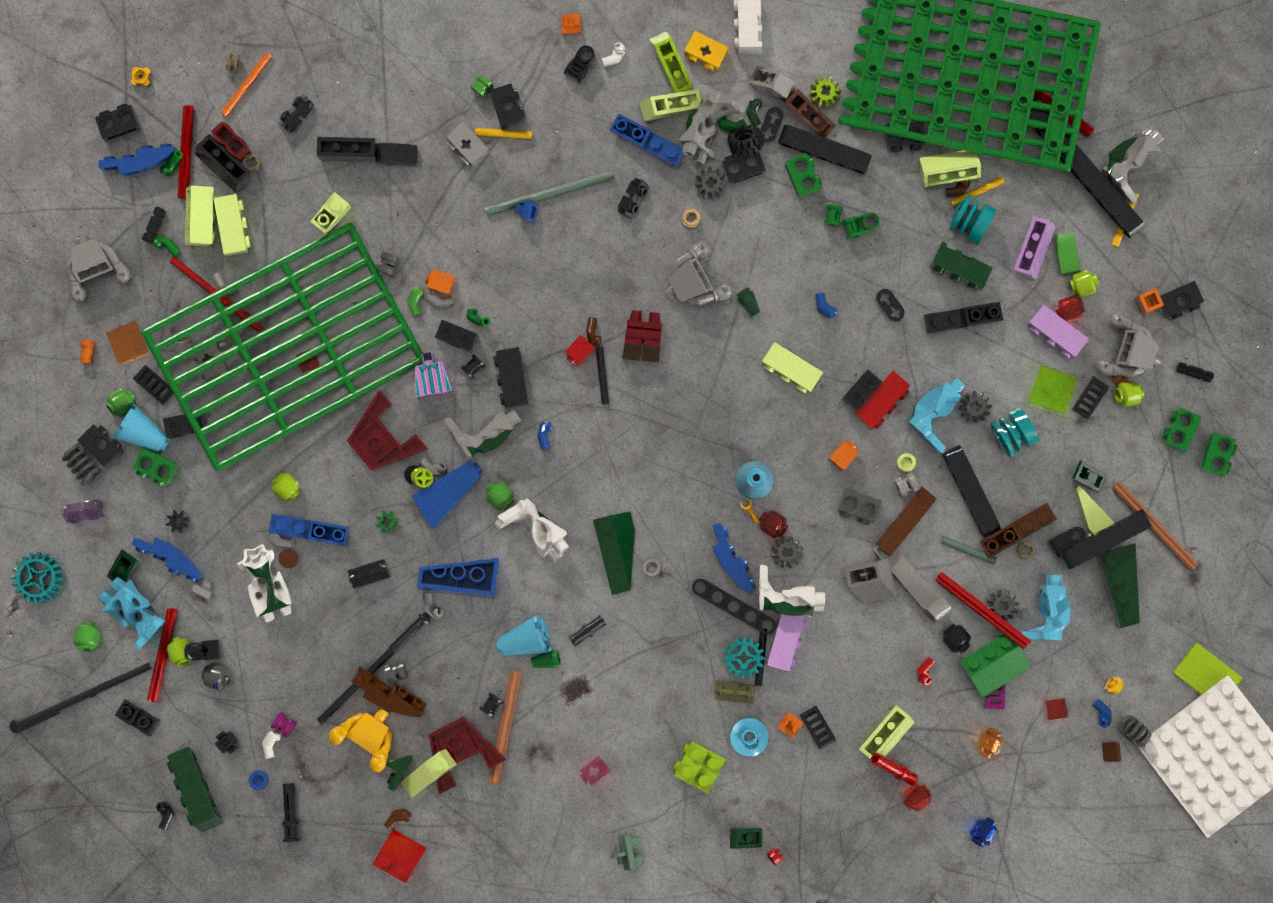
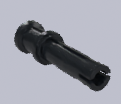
M295 783L282 784L285 821L282 823L285 836L283 842L300 841V838H298L299 822L296 820Z

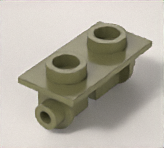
M717 680L715 699L753 704L755 685Z

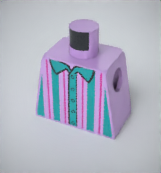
M433 352L421 354L423 365L415 366L416 398L453 392L443 362H434Z

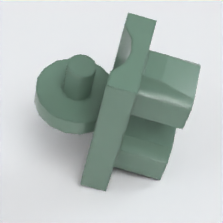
M618 836L620 844L615 845L616 853H612L611 858H617L618 865L623 864L625 871L636 870V867L644 864L642 854H633V848L640 847L639 836Z

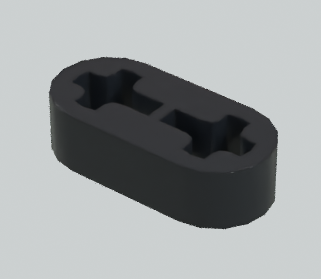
M772 107L766 113L760 129L764 143L773 142L783 120V112L778 107ZM777 112L780 119H775L774 124L770 123L772 119L770 114ZM770 126L772 127L771 134L773 135V137L769 136V138L767 139L765 138V134L763 133V131L767 132Z
M880 290L876 295V302L890 321H901L905 311L890 290ZM881 293L889 295L888 301L890 305L886 301H880ZM891 306L895 310H900L899 318H897L896 316H891V314L893 313V311L890 308Z

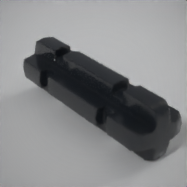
M155 207L153 211L154 216H151L145 229L147 232H144L142 236L144 242L153 243L155 238L153 235L157 233L162 222L160 219L164 217L166 212L164 209Z
M1179 362L1176 367V372L1186 373L1187 376L1203 379L1206 382H1212L1214 377L1213 372H1205L1204 369L1192 365L1187 366L1183 362Z

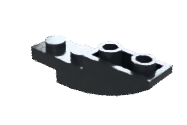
M1000 302L925 314L924 321L927 334L1003 321V314Z

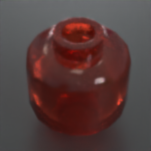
M1076 295L1059 299L1058 307L1055 308L1057 315L1066 322L1082 318L1083 312H1085L1081 297L1078 298Z
M771 510L768 513L764 512L759 518V522H761L760 530L771 538L782 537L788 528L787 518L775 510Z
M916 783L904 792L905 800L903 802L909 810L913 809L916 812H920L931 804V797L933 796L925 784Z

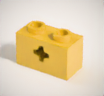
M694 31L684 50V55L691 62L696 63L698 61L704 64L703 67L709 71H718L728 53L729 47ZM706 49H708V50H709L708 54H706L705 56H703V55H702V51H705Z

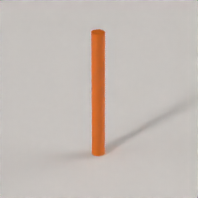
M265 52L220 112L225 117L229 115L272 56Z

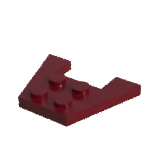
M380 390L347 440L371 471L428 450L416 434L400 446L382 424L378 416L392 404Z
M464 716L429 734L432 757L439 751L446 749L457 764L481 752L488 768L507 760ZM450 771L436 780L438 795L457 785Z

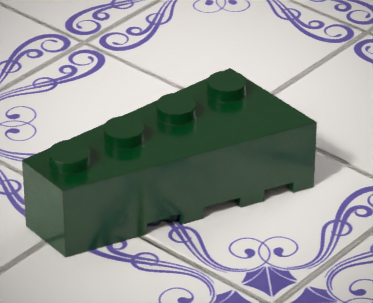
M1136 543L1103 552L1096 556L1117 628L1140 623Z
M188 746L167 755L169 759L167 766L176 778L173 782L176 789L180 790L182 794L180 801L182 806L187 808L189 814L186 817L190 826L193 825L201 832H205L223 824L222 817H218L214 811L217 808L215 801L207 794L210 790L206 780L200 777V775H203V772L193 749Z

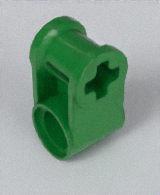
M867 213L847 218L841 222L845 225L846 238L849 240L875 231L880 221L875 213ZM868 218H873L876 221V225L869 227L865 221Z

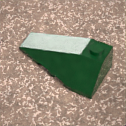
M631 512L594 519L593 523L611 593L615 595L630 591L635 537Z

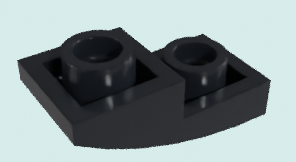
M377 143L376 163L389 165L399 163L415 166L417 164V145Z
M124 699L115 714L116 717L147 736L152 735L160 722V719L127 699Z

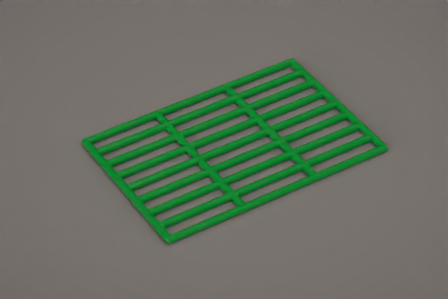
M347 223L142 329L141 334L214 470L220 471L412 370L415 366L423 364L422 350L379 271L375 270L376 266L352 223ZM349 232L353 242L292 273L287 264L288 262ZM356 248L358 249L362 259L301 290L297 279ZM367 265L372 275L310 306L305 296ZM281 267L286 277L226 308L223 307L219 298ZM376 282L380 292L319 323L315 315L317 311ZM290 283L294 294L233 325L228 316L229 314ZM385 298L389 309L328 339L324 329ZM299 300L304 309L303 311L242 342L237 333L238 331ZM211 302L217 310L216 313L155 344L151 333ZM394 315L399 325L337 356L333 346ZM306 317L309 318L313 327L251 359L246 348ZM222 319L226 327L225 330L167 360L163 359L160 350ZM403 331L407 339L406 343L348 373L345 371L342 365L343 362ZM317 333L322 344L260 375L255 365ZM231 336L236 346L173 377L169 367ZM412 348L417 357L416 359L357 390L351 382L352 379ZM326 350L331 359L330 361L269 392L264 382ZM237 353L241 354L244 363L182 394L177 384ZM334 367L336 368L340 376L339 378L278 409L274 398ZM249 369L253 380L191 411L187 403L188 400ZM342 384L345 385L349 392L348 395L289 426L287 425L283 415ZM258 386L263 395L262 397L203 428L200 427L196 420L197 417ZM265 403L268 404L272 413L211 445L205 437L206 434ZM274 420L277 421L281 430L220 462L218 461L214 453L215 451Z

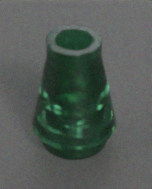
M749 287L736 294L737 301L751 317L761 311L754 292Z

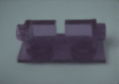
M97 499L85 501L84 508H81L80 502L66 504L63 507L62 516L66 523L72 524L83 520H97L104 517L101 510L103 508L102 501Z

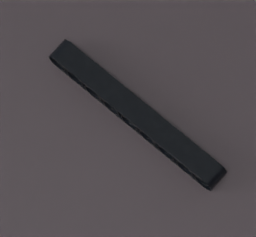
M1031 108L1029 119L1047 122L1049 112ZM1033 128L1044 140L1046 130ZM1065 134L1063 145L1068 146L1069 135ZM1076 144L1070 172L1121 230L1124 229L1123 233L1131 239L1145 227V223ZM1061 152L1060 160L1065 164L1067 153Z

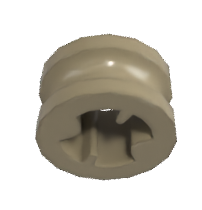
M229 53L226 65L227 70H238L239 54L233 56L232 53Z
M248 154L243 160V165L250 172H256L261 167V160L255 154ZM256 159L257 165H252L251 168L248 167V160Z
M1022 542L1017 548L1018 555L1023 559L1033 557L1036 551L1035 546L1031 542ZM1024 545L1031 548V551H1029L1030 555L1028 556L1026 553L1022 554L1021 549H1024L1022 548Z

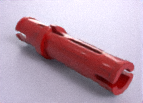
M874 753L871 756V764L892 774L895 779L905 781L909 785L917 783L918 778L916 777L918 775L909 771L906 766L898 765L879 753Z

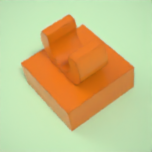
M580 13L561 15L562 35L581 34Z
M787 712L777 727L791 738H794L804 723L790 712Z

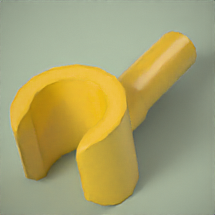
M746 498L750 505L743 507L740 502L741 508L747 511L754 522L758 524L760 521L753 512L752 502Z

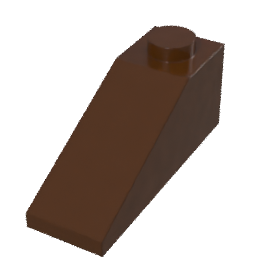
M793 85L787 99L779 97L819 136L825 138L836 127L795 85Z

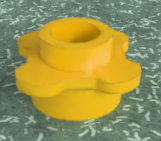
M147 67L144 69L132 68L131 83L135 86L137 84L148 86L150 84L148 80L151 73L150 69Z
M1119 676L1112 677L1107 681L1104 689L1108 690V693L1115 695L1123 689V680Z

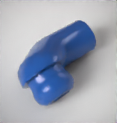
M825 293L815 294L818 312L827 318L835 317L837 309L826 303Z
M543 421L539 425L537 437L541 450L550 448L547 432L553 430L550 421L545 423Z
M1098 698L1092 706L1099 711V725L1106 728L1111 724L1112 711Z

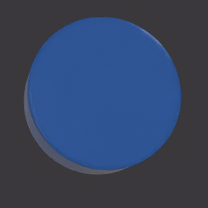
M254 771L249 776V784L255 790L264 789L268 785L269 778L264 771Z

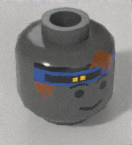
M217 663L206 665L201 674L204 685L217 691L228 687L232 679L229 669Z

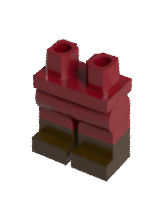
M632 310L630 320H627L622 359L640 361L641 342H644L642 361L659 363L662 328L660 313L650 312L649 322L641 321L642 311Z

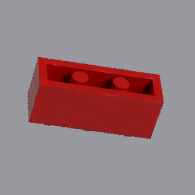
M892 371L854 415L870 430L873 427L878 428L885 421L882 417L886 413L891 414L897 407L895 402L899 398L903 400L910 391L907 389L910 385L895 371Z

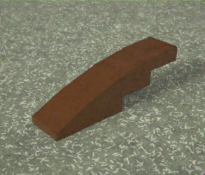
M921 487L875 545L890 557L937 498L924 487Z

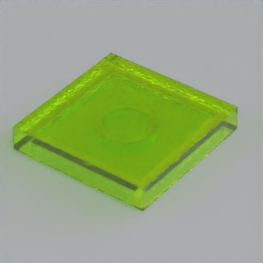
M1041 365L1028 402L1065 414L1077 378Z

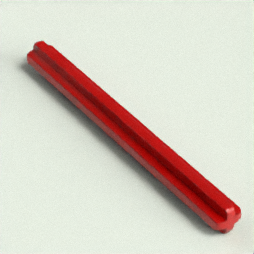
M943 572L938 574L935 579L937 583L1022 649L1029 646L1030 639Z

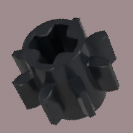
M173 510L174 515L166 516L169 519V523L166 526L173 527L171 529L173 533L176 529L183 533L182 528H189V525L186 523L190 517L183 516L185 511L177 514V511ZM176 517L182 519V522L179 523L180 526L174 524Z
M222 731L216 736L218 741L215 742V745L223 754L226 752L231 754L238 748L235 744L239 740L231 731L227 733Z

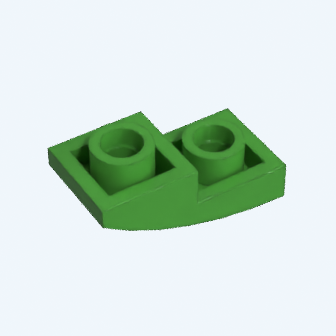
M1074 232L1054 235L1061 274L1067 275L1081 272Z

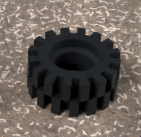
M744 125L740 129L738 127L735 128L736 131L732 130L731 134H728L727 141L730 152L734 156L741 157L743 155V157H746L748 154L752 156V153H758V150H761L764 146L759 127H751V125L745 127Z

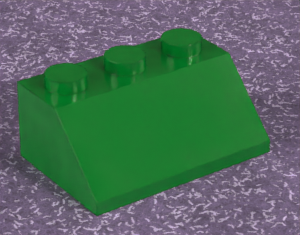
M1004 634L960 661L962 669L982 698L1031 668L1020 646Z

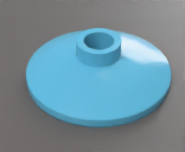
M745 718L733 726L730 741L736 752L743 756L752 757L765 750L769 741V734L766 726L761 721L754 718ZM748 733H751L753 735V739L751 741L746 740V735Z

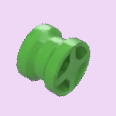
M478 75L477 81L470 86L482 98H485L488 90L494 87L491 82L481 75Z

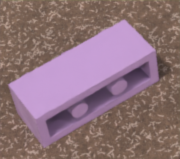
M1033 216L1014 267V271L1019 275L1037 280L1056 228L1051 221Z
M1044 304L1027 324L1030 326L1029 330L1037 336L1039 334L1046 338L1044 341L1048 345L1058 347L1061 350L1060 353L1067 359L1070 357L1074 359L1089 340V338Z
M780 614L767 666L785 671H790V668L794 669L797 659L794 657L795 650L800 649L802 642L799 635L801 631H805L807 620H804V615L789 616Z

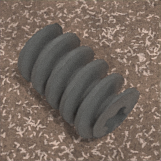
M77 443L64 453L62 461H68L67 467H73L71 470L72 474L78 473L76 479H82L81 486H86L97 480L102 473L96 474L99 467L92 468L94 461L87 462L90 455L83 456L82 454L85 449L78 450L80 443Z

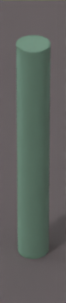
M942 537L941 543L993 565L997 560V557L993 556L989 559L987 553L948 537Z

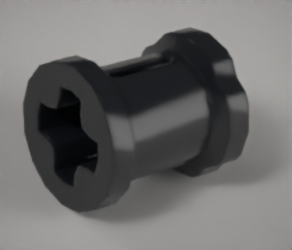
M473 354L472 359L465 366H462L461 369L473 379L474 375L486 365Z
M489 693L488 699L479 709L493 718L495 716L494 712L504 701Z

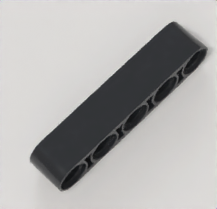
M784 125L778 140V144L804 154L807 153L809 156L860 174H866L872 155L790 125Z
M958 445L943 452V458L981 535L986 537L1000 530L1001 526L962 447Z
M1141 509L1061 551L1060 554L1070 570L1149 529L1152 525L1144 509Z
M697 579L693 582L692 591L696 596L763 634L768 635L775 631V620L704 579ZM698 582H703L706 585V590L703 593H698L695 590V585ZM714 592L722 594L723 599L721 602L716 603L712 600ZM735 601L739 604L737 612L729 610L728 605L730 602ZM753 611L756 614V619L753 622L747 621L745 618L746 612ZM765 620L772 622L773 628L771 631L763 630L762 623Z

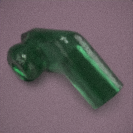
M759 98L751 99L746 109V115L752 127L761 124L757 115L758 109L762 107V101Z

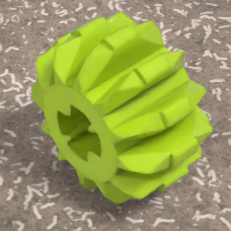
M822 76V82L816 78V85H810L813 91L809 92V96H815L811 101L812 103L819 101L817 105L819 108L822 103H824L825 109L829 107V103L835 106V100H840L841 98L838 94L842 90L836 88L839 82L837 81L832 84L833 77L826 81V76ZM823 88H825V91L826 89L829 90L828 96L821 94Z

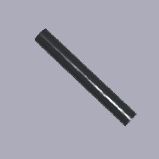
M596 347L601 403L605 405L609 404L604 350L603 347Z
M760 632L758 650L763 649L764 651L760 653V656L765 657L767 635ZM765 659L760 660L763 667H757L759 673H756L755 686H762Z

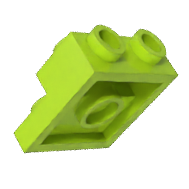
M693 741L690 744L686 743L682 751L684 757L681 761L677 760L673 771H675L674 776L709 793L726 759Z

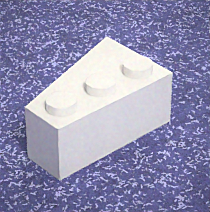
M734 0L733 8L734 12H737V19H734V30H738V38H734V49H738V55L761 54V0Z

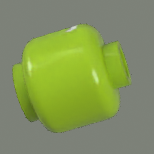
M1090 270L1075 273L1072 280H1070L1074 295L1078 294L1079 297L1096 293V286L1100 285L1097 274L1093 275Z
M1136 381L1121 382L1114 390L1115 401L1122 407L1137 406L1144 397V389Z
M281 472L271 482L272 492L282 501L293 500L299 494L298 488L300 483L290 473L283 474Z
M176 637L167 646L170 662L177 665V667H183L192 662L186 658L184 653L185 646L191 643L188 639Z

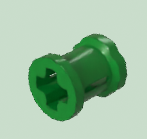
M826 205L828 210L824 224L840 227L841 223L839 220L843 207Z

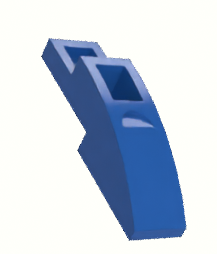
M621 114L617 115L609 129L632 145L675 167L679 165L684 156L682 153L683 147L653 133L650 129Z
M161 144L159 148H153L151 145L141 146V149H136V157L134 155H123V158L115 159L114 156L104 157V160H98L99 168L102 171L118 170L119 175L122 177L136 175L162 165L177 149L172 144Z
M271 514L268 533L346 546L349 527Z
M721 523L713 525L719 544L712 546L721 566L740 588L749 594L754 593L753 589L756 588L753 578H749L746 572L750 570L746 559L742 560L741 557L733 559V555L736 554L733 545H728L726 537H729L726 526L722 527Z
M138 538L133 539L131 545L136 547V551L146 554L147 551L154 553L153 557L164 561L166 558L164 566L169 568V572L179 575L180 572L187 575V579L197 582L198 579H204V575L197 565L185 553L170 543L159 538H154L152 544Z

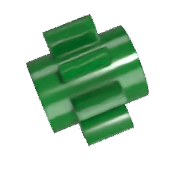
M382 511V517L376 516L379 524L375 526L382 527L381 533L388 530L392 534V528H399L395 525V521H398L399 518L392 517L394 512L391 511L389 515H386V512ZM386 517L392 520L390 527L383 525Z

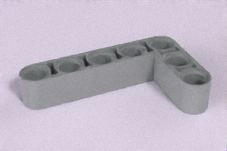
M878 547L873 549V552L880 560H889L892 575L933 622L940 621L952 610L947 601L942 596L935 594L898 549L890 557Z

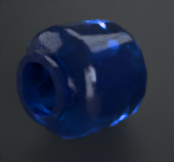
M988 817L986 819H977L970 829V839L980 847L990 846L998 835V829L995 826L996 822Z

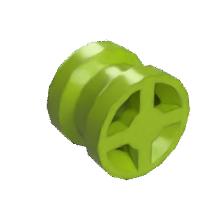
M418 467L412 471L411 481L416 486L425 488L433 482V474L428 469Z

